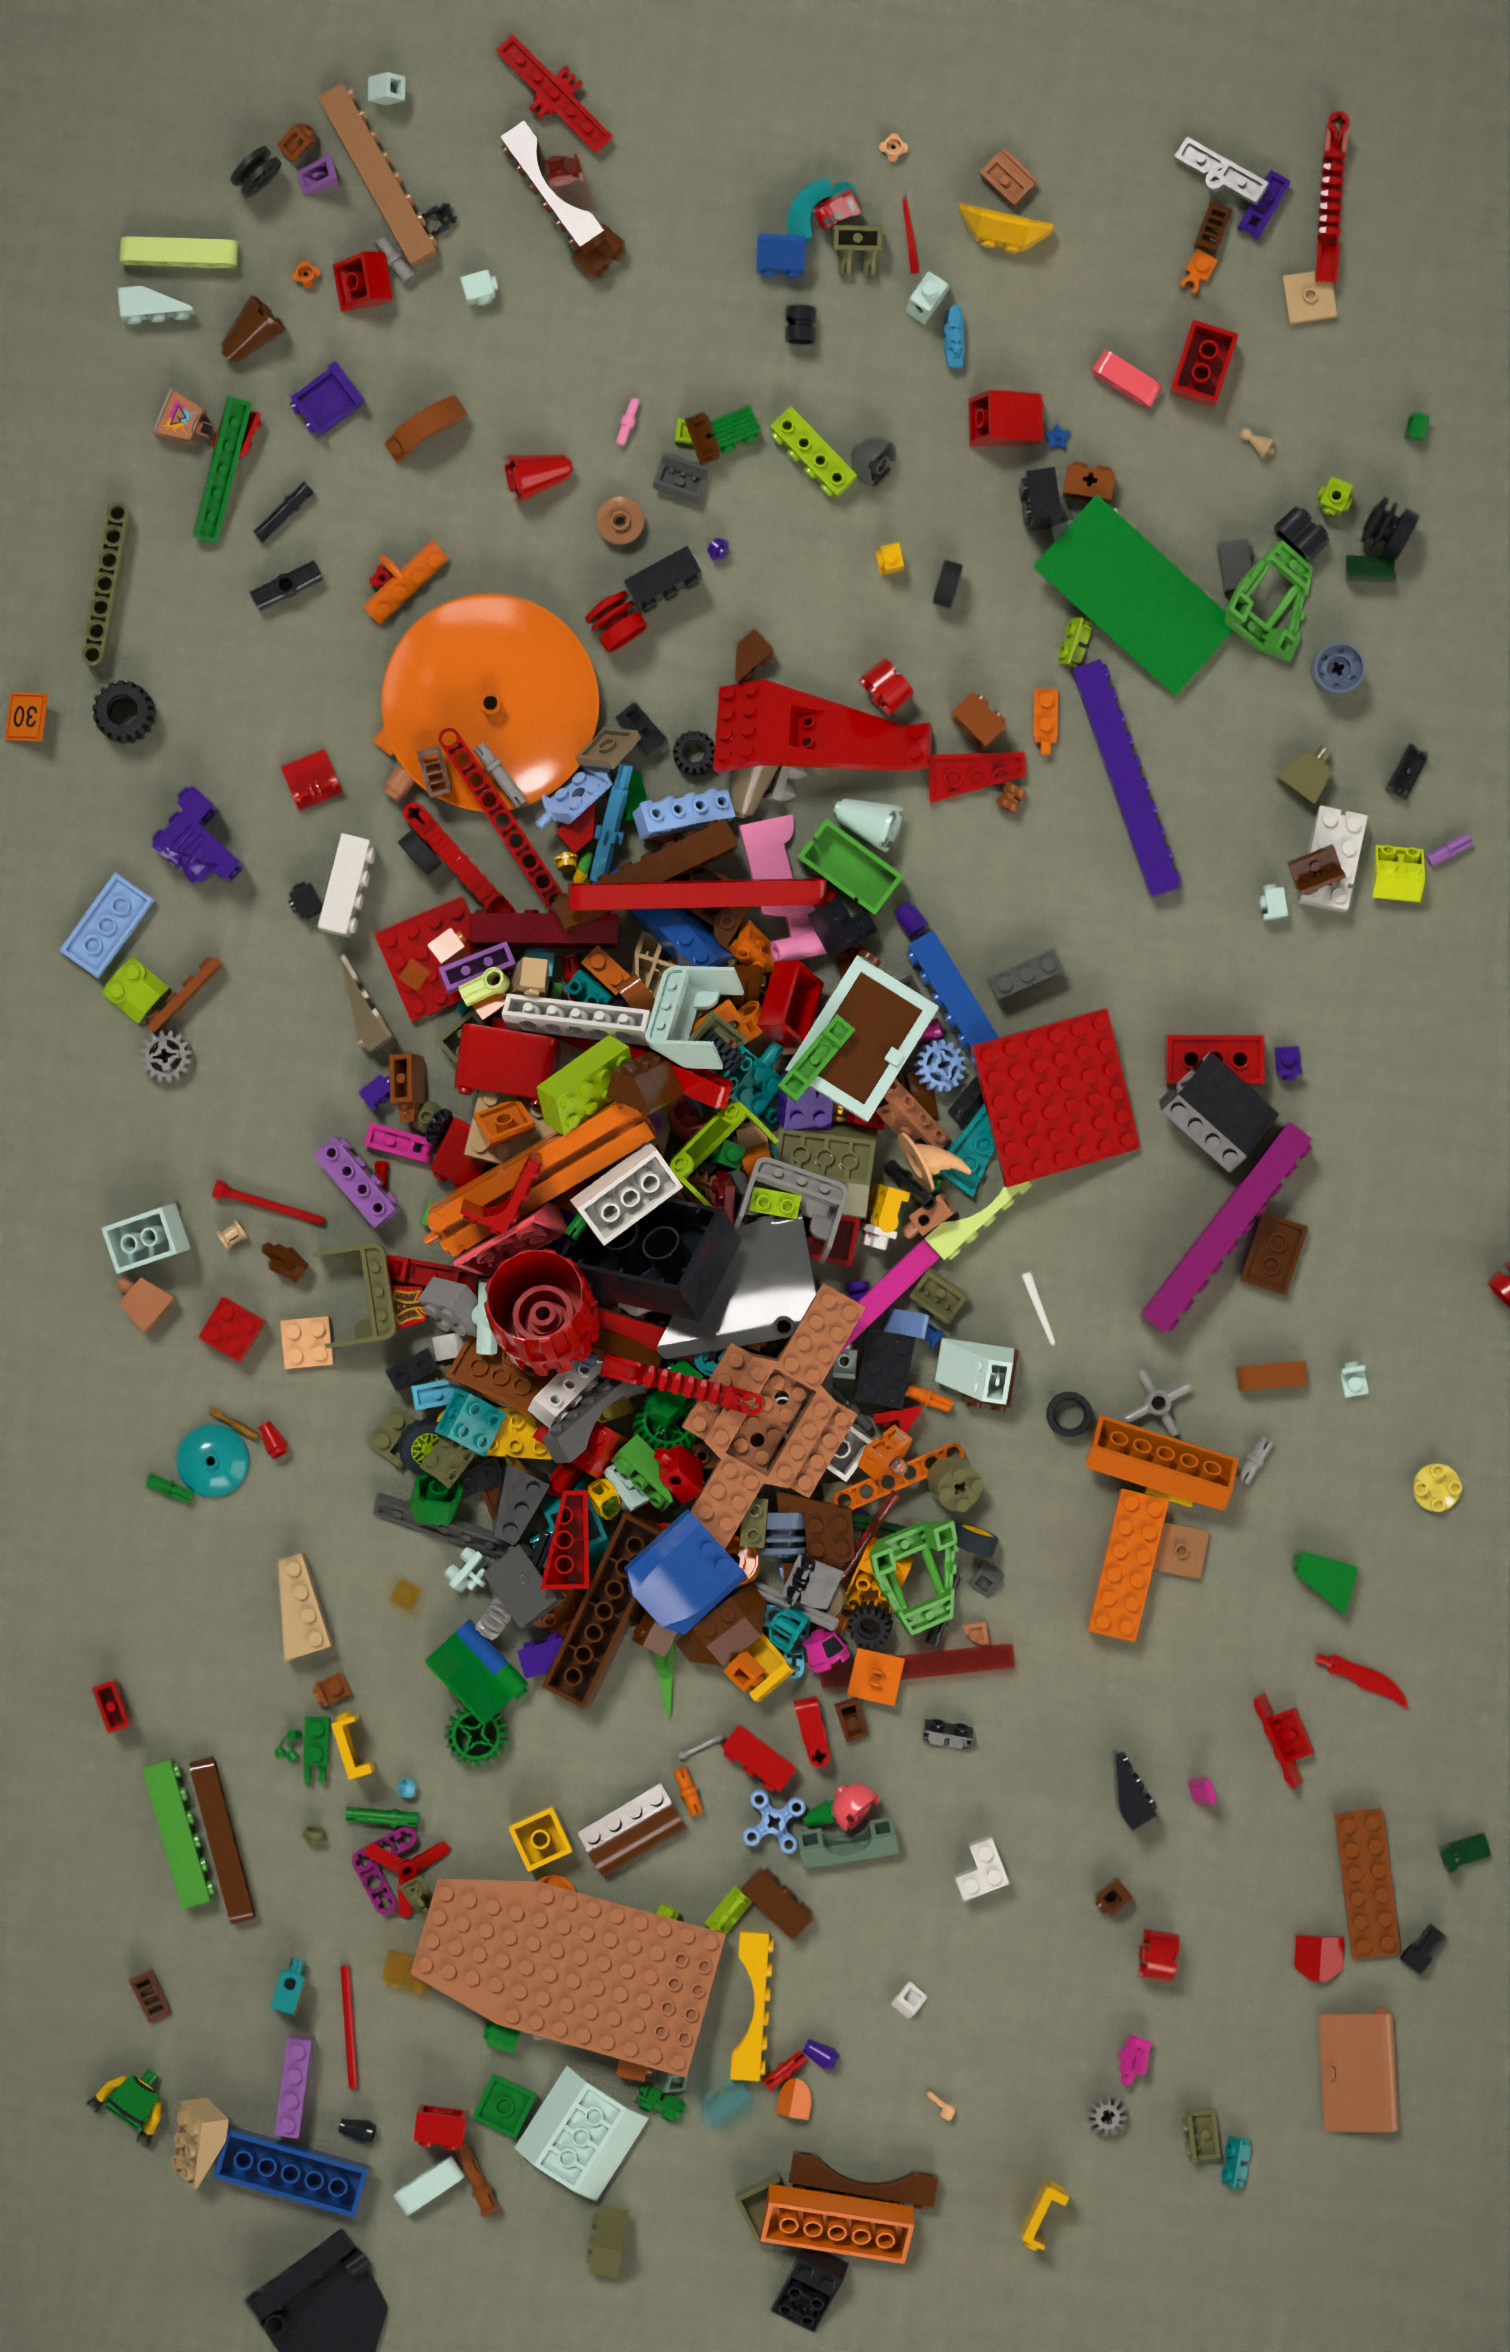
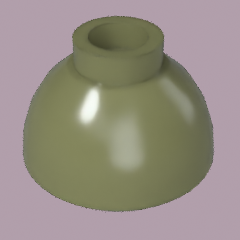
M425 1101V1104L420 1105L418 1122L412 1123L413 1127L418 1132L426 1134V1128L430 1119L442 1108L433 1101Z

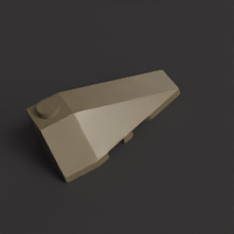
M344 954L340 958L356 1031L360 1036L356 1040L363 1051L367 1049L370 1053H373L396 1038Z

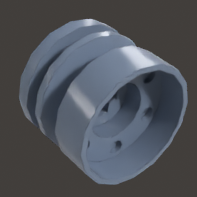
M1337 642L1329 644L1316 654L1312 660L1310 671L1313 682L1320 690L1326 694L1340 695L1351 691L1359 685L1364 677L1366 666L1364 657L1356 647L1349 643ZM1333 663L1336 666H1342V670L1339 672L1340 676L1337 673L1331 672V669L1334 668Z
M767 1512L766 1530L768 1535L765 1536V1542H768V1547L757 1548L758 1554L771 1558H791L798 1556L799 1553L807 1554V1547L797 1546V1542L806 1541L805 1536L797 1535V1530L805 1529L804 1512Z

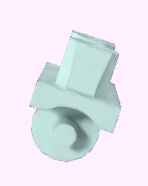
M466 1547L461 1553L460 1558L467 1564L461 1570L453 1564L444 1573L450 1581L449 1585L460 1593L466 1587L473 1590L477 1584L484 1588L486 1583L482 1580L484 1577L482 1573L486 1571L484 1566L490 1561L484 1554Z

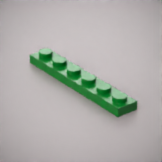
M227 395L192 534L194 538L214 543L218 542L252 406L250 401Z

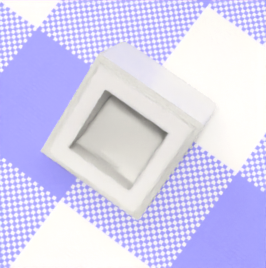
M909 1981L893 1999L891 2005L906 2018L910 2019L916 2014L928 1996Z

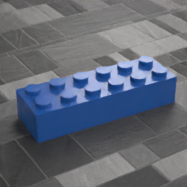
M931 930L908 944V952L905 955L913 967L917 965L921 971L918 975L925 987L930 986L932 989V1000L939 1007H943L946 1012L943 1016L950 1028L955 1027L958 1035L956 1039L963 1049L968 1048L971 1053L968 1058L976 1069L970 1046L999 1038L936 933L934 930Z
M229 2126L226 2142L220 2151L213 2178L355 2218L370 2165Z

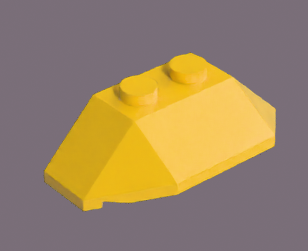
M960 203L958 214L976 242H981V246L986 248H994V246L1003 247L1004 251L1017 254L1018 251L1024 252L1051 235L1054 226L1052 223Z

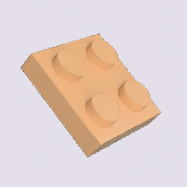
M329 1316L280 1321L285 1369L334 1364L332 1348L326 1349L325 1344L332 1343Z

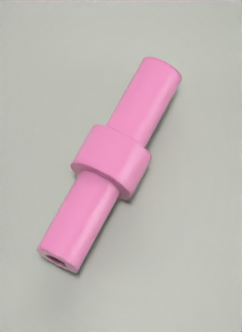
M631 398L626 414L622 415L620 421L621 428L615 442L620 446L625 445L629 431L633 429L636 422L634 417L640 400L636 398Z

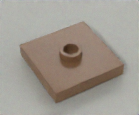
M1164 1522L1153 1570L1201 1579L1210 1531Z

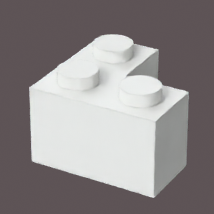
M990 1835L969 1843L968 1845L977 1867L954 1875L964 1901L1009 1884L992 1836Z

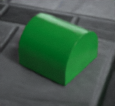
M1419 412L1408 416L1404 438L1415 442H1425L1430 416Z

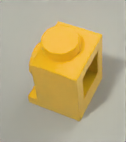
M899 542L880 546V550L875 551L880 575L904 570Z

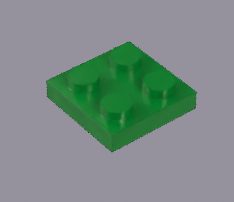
M492 2073L472 2115V2119L516 2139L537 2093Z

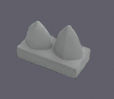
M779 766L763 798L770 801H788L797 796L791 784L787 782V778L799 779L807 776L808 773L805 767Z

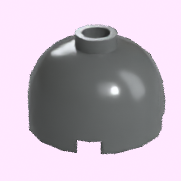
M879 437L867 438L859 445H856L851 452V465L857 478L869 486H879L891 471V468H887L890 460L895 461V445Z

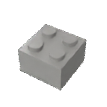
M433 1277L418 1298V1301L424 1306L423 1310L437 1321L436 1325L443 1331L448 1332L451 1330L462 1336L467 1334L476 1337L477 1325L473 1323L471 1317L474 1307L478 1305L476 1295L465 1284Z

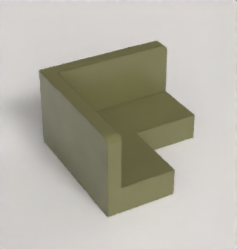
M779 2172L735 2193V2200L755 2242L760 2241V2223L769 2184L785 2186Z

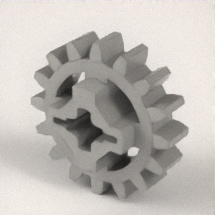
M161 1030L159 1037L152 1033L151 1042L144 1040L147 1048L140 1049L139 1051L145 1054V1057L139 1059L140 1062L146 1063L143 1071L150 1070L149 1077L151 1079L158 1075V1082L161 1083L164 1077H166L169 1083H172L173 1076L180 1080L181 1071L188 1073L185 1065L192 1064V1061L187 1059V1056L193 1053L185 1049L189 1043L187 1041L181 1043L183 1036L180 1034L174 1038L173 1031H169L168 1036H166L164 1031ZM168 1041L176 1043L180 1050L170 1048ZM158 1043V1049L155 1053L151 1054L153 1047ZM164 1051L174 1055L168 1058L167 1063L162 1059H158L164 1055ZM181 1059L179 1066L174 1070L173 1065L177 1060ZM152 1064H160L163 1072L157 1071Z

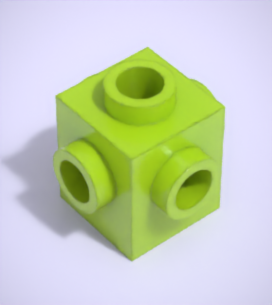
M1331 476L1326 487L1323 485L1320 487L1316 499L1320 500L1317 507L1321 508V512L1328 516L1335 517V514L1340 516L1343 510L1348 511L1353 498L1349 497L1354 485Z

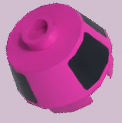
M817 1629L802 1642L804 1664L808 1665L809 1670L813 1669L814 1673L832 1669L830 1665L839 1659L844 1662L850 1655L847 1648L848 1643L836 1630Z

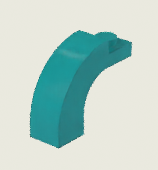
M824 178L806 186L800 191L790 206L787 217V235L806 236V244L812 243L810 224L813 215L812 210L817 205L825 202V200L850 187L855 195L854 184L849 185L848 182H838L834 184V187H830L829 178Z

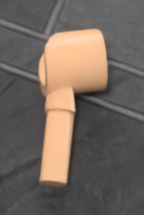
M929 2091L927 2096L942 2108L939 2116L951 2121L955 2114V2108L941 2101L933 2092Z

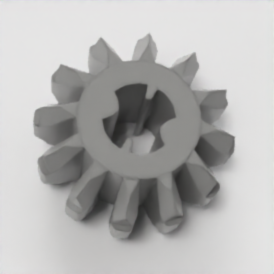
M494 1598L490 1602L475 1626V1629L482 1636L490 1640L498 1637L512 1617L500 1598Z
M1110 2094L1106 2095V2101L1104 2102L1099 2095L1097 2096L1098 2105L1092 2101L1089 2103L1094 2111H1086L1087 2116L1093 2117L1087 2123L1089 2126L1096 2125L1093 2130L1096 2134L1103 2128L1102 2133L1104 2137H1107L1108 2130L1110 2129L1115 2136L1117 2135L1116 2126L1120 2129L1125 2128L1120 2120H1128L1126 2114H1121L1127 2108L1125 2105L1118 2106L1121 2101L1118 2097L1111 2103L1112 2098ZM1105 2110H1108L1109 2113L1113 2112L1110 2115L1111 2119L1108 2121L1105 2118L1101 2119L1104 2116L1103 2112Z

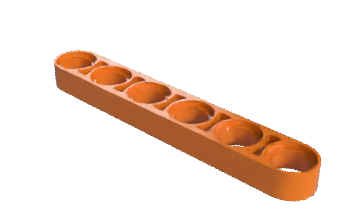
M958 1443L943 1445L891 1468L876 1481L870 1477L836 1492L832 1498V1503L839 1505V1496L846 1494L850 1498L848 1508L856 1509L927 1478L929 1469L925 1466V1460L929 1456H933L936 1460L943 1457L946 1459L948 1458L947 1450L950 1447H955L959 1452V1456L964 1458V1449ZM907 1466H912L916 1472L911 1480L906 1479L903 1474L904 1468ZM885 1475H890L894 1480V1484L890 1489H885L882 1486L881 1481ZM865 1484L869 1485L872 1489V1495L867 1499L860 1495V1488Z

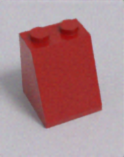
M988 390L968 399L970 447L1032 446L1043 442L1044 426L1042 425L1044 403L1041 393Z
M454 1117L430 1167V1170L434 1171L433 1177L444 1183L447 1179L456 1183L455 1189H459L484 1174L489 1165V1162L464 1156L471 1125L457 1117Z

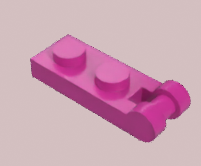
M370 1122L364 1146L428 1164H430L431 1156H429L431 1148L435 1146L428 1143L426 1137ZM415 1143L422 1144L420 1153L413 1152Z

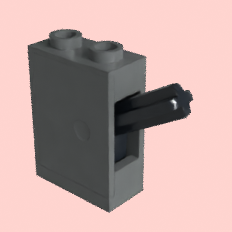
M547 1531L541 1532L534 1551H532L528 1544L517 1543L515 1546L511 1545L506 1549L505 1552L507 1554L491 1561L487 1565L488 1569L482 1573L520 1629L530 1628L566 1599L559 1589L540 1590L545 1570L543 1565L547 1558L553 1535Z

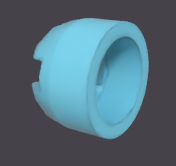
M403 1777L398 1784L397 1794L405 1798H411L416 1795L414 1790L418 1789V1785L414 1780Z

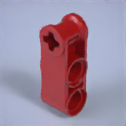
M816 1695L793 1701L797 1720L800 1723L799 1728L809 1762L816 1768H822L829 1763L830 1752ZM816 1750L826 1753L822 1763H818L817 1759L813 1760L812 1756L816 1755Z

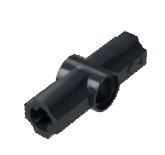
M313 560L289 573L280 574L276 579L249 593L258 611H261L285 598L294 597L298 592L324 579ZM286 580L293 582V586L289 591L281 590L282 582Z

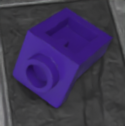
M1299 1046L1274 1048L1276 1077L1282 1076V1081L1297 1080V1075L1303 1074L1300 1065Z

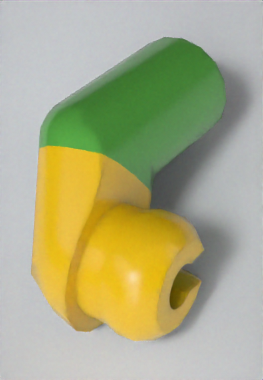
M582 852L573 877L574 883H590L587 875L593 859L591 852Z

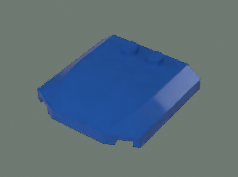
M688 1509L624 1567L625 1573L628 1576L629 1592L661 1627L681 1634H686L747 1577L740 1566Z

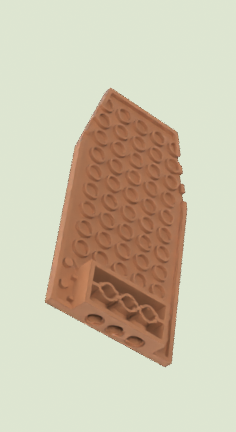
M437 1879L410 1974L497 2025L687 2078L726 1934L539 1881Z

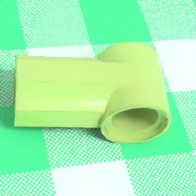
M491 967L483 975L458 987L462 999L469 1007L494 994L500 995L505 993L509 988L510 981L500 969ZM500 976L499 983L492 985V980Z

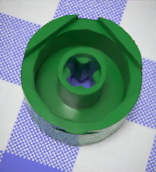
M426 1472L421 1476L418 1475L409 1499V1508L413 1514V1519L418 1523L449 1525L456 1515L462 1495V1486L458 1479L448 1489Z

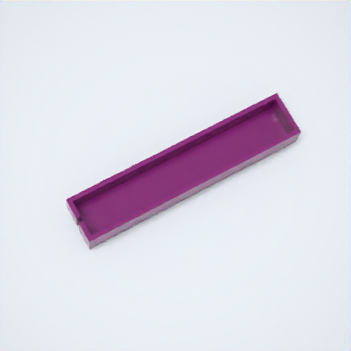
M1290 1121L1282 1126L1138 1316L1160 1333L1172 1332L1180 1321L1177 1318L1179 1314L1187 1312L1195 1302L1192 1299L1195 1293H1202L1209 1284L1208 1276L1211 1273L1216 1274L1224 1264L1221 1260L1224 1255L1231 1254L1239 1243L1236 1240L1240 1234L1242 1236L1246 1235L1253 1226L1251 1222L1253 1217L1260 1216L1269 1204L1266 1203V1200L1269 1196L1275 1197L1283 1187L1280 1183L1282 1179L1290 1177L1296 1170L1298 1165L1295 1162L1298 1158H1304L1313 1146L1310 1143L1313 1139Z

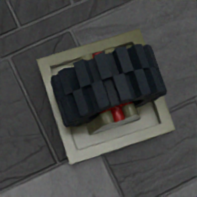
M713 1010L688 1039V1041L714 1042L723 1068L708 1070L718 1075L721 1074L724 1068L732 1073L735 1072L745 1060V1056L738 1049L749 1040Z

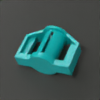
M794 1606L778 1611L768 1627L770 1643L789 1654L810 1617ZM786 1613L790 1615L791 1617L799 1621L800 1625L794 1623L793 1621L785 1617L783 1614ZM775 1630L783 1636H785L786 1638L790 1639V1642L788 1643L787 1641L776 1635Z

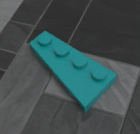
M985 1104L981 1106L947 1150L961 1158L971 1169V1174L967 1175L952 1168L950 1170H940L942 1175L972 1198L984 1174L988 1160L995 1149Z

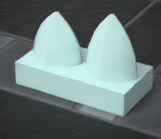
M614 1464L607 1467L603 1472L621 1497V1510L633 1511L650 1501L642 1491L633 1486L632 1481L624 1473L616 1469Z

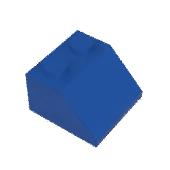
M758 233L756 273H761L762 277L768 278L775 277V274L785 275L789 279H797L799 275L804 276L806 236Z

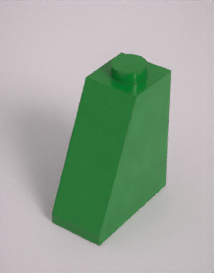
M1302 1550L1299 1551V1554H1294L1291 1568H1294L1293 1573L1337 1611L1346 1614L1359 1567Z

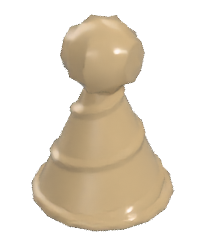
M1243 428L1240 431V438L1244 441L1250 440L1260 458H1263L1267 451L1273 454L1274 449L1271 448V445L1275 440L1274 438L1252 435L1249 428Z

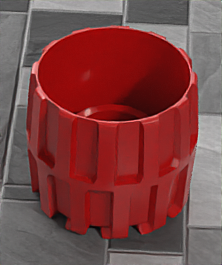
M530 1248L521 1250L519 1254L509 1259H504L498 1265L497 1271L492 1278L488 1279L486 1284L487 1301L484 1303L489 1327L497 1344L504 1353H507L513 1364L521 1370L524 1369L525 1365L532 1367L535 1375L548 1376V1370L556 1369L558 1374H563L573 1369L572 1362L577 1359L579 1362L586 1360L592 1352L590 1342H596L599 1337L600 1324L593 1291L578 1266L570 1258L565 1259L558 1255L555 1250L547 1248L544 1250H531Z

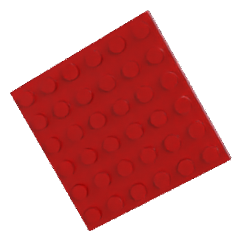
M1101 1008L970 1046L1005 1187L1018 1185L1141 1148L1107 1008Z

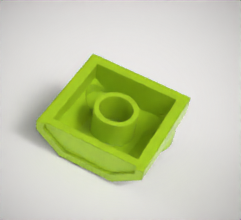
M132 956L110 979L101 993L139 1025L144 1016L170 987Z

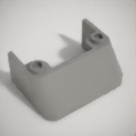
M769 1157L758 1159L743 1194L733 1228L737 1232L744 1214L750 1216L761 1214L749 1211L750 1195L753 1187L801 1195L799 1211L802 1210L803 1216L812 1219L810 1223L811 1234L816 1239L825 1241L819 1263L824 1264L832 1248L848 1196L846 1186L839 1181Z

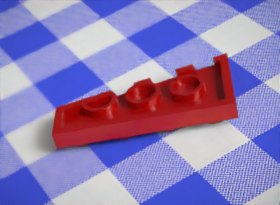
M1025 752L931 754L930 768H928L929 803L1026 776Z

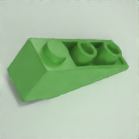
M636 1434L617 1452L611 1462L619 1472L624 1473L632 1481L636 1489L642 1491L649 1498L653 1506L664 1512L673 1499L669 1489L659 1479V1462L654 1459L655 1451Z

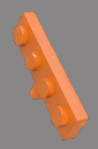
M433 540L422 548L402 569L385 554L380 555L378 558L379 563L388 569L393 577L362 607L381 625L449 558Z

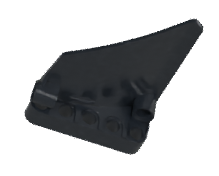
M343 2228L336 2231L243 2301L278 2352H375L388 2311V2306L369 2269L372 2266L363 2252L359 2248L357 2249ZM272 2318H277L280 2322L279 2328L275 2331H269L268 2322Z

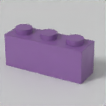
M506 941L438 968V974L448 995L458 991V986L483 975L488 968L496 967L502 972H506L515 967L516 963Z

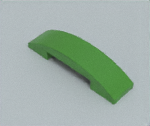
M836 1014L777 1087L796 1102L856 1029Z

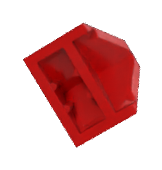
M1295 1934L1294 1968L1309 1980L1327 1982L1343 1970L1344 1937Z

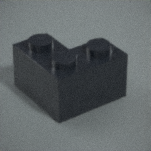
M840 897L807 914L829 957L851 948L878 931L867 910L850 917Z

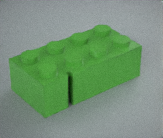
M825 819L813 835V840L816 843L814 844L813 841L809 840L798 855L797 861L822 879H827L828 884L851 901L857 898V905L875 917L901 883L904 876L828 819Z

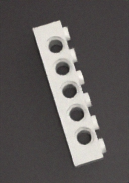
M508 993L506 995L502 1011L506 1029L602 1040L606 1036L611 1035L622 1043L648 1046L645 1033L651 1016L650 1010Z

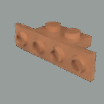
M895 1078L884 1095L886 1101L877 1106L875 1110L877 1114L897 1135L904 1132L911 1139L917 1140L922 1138L928 1145H934L943 1149L950 1136Z

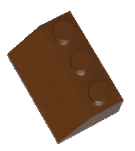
M646 1052L612 1070L606 1097L649 1115L683 1097L684 1090L669 1061L661 1058L658 1053Z

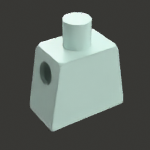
M928 271L911 295L905 312L925 325L950 289L949 284Z

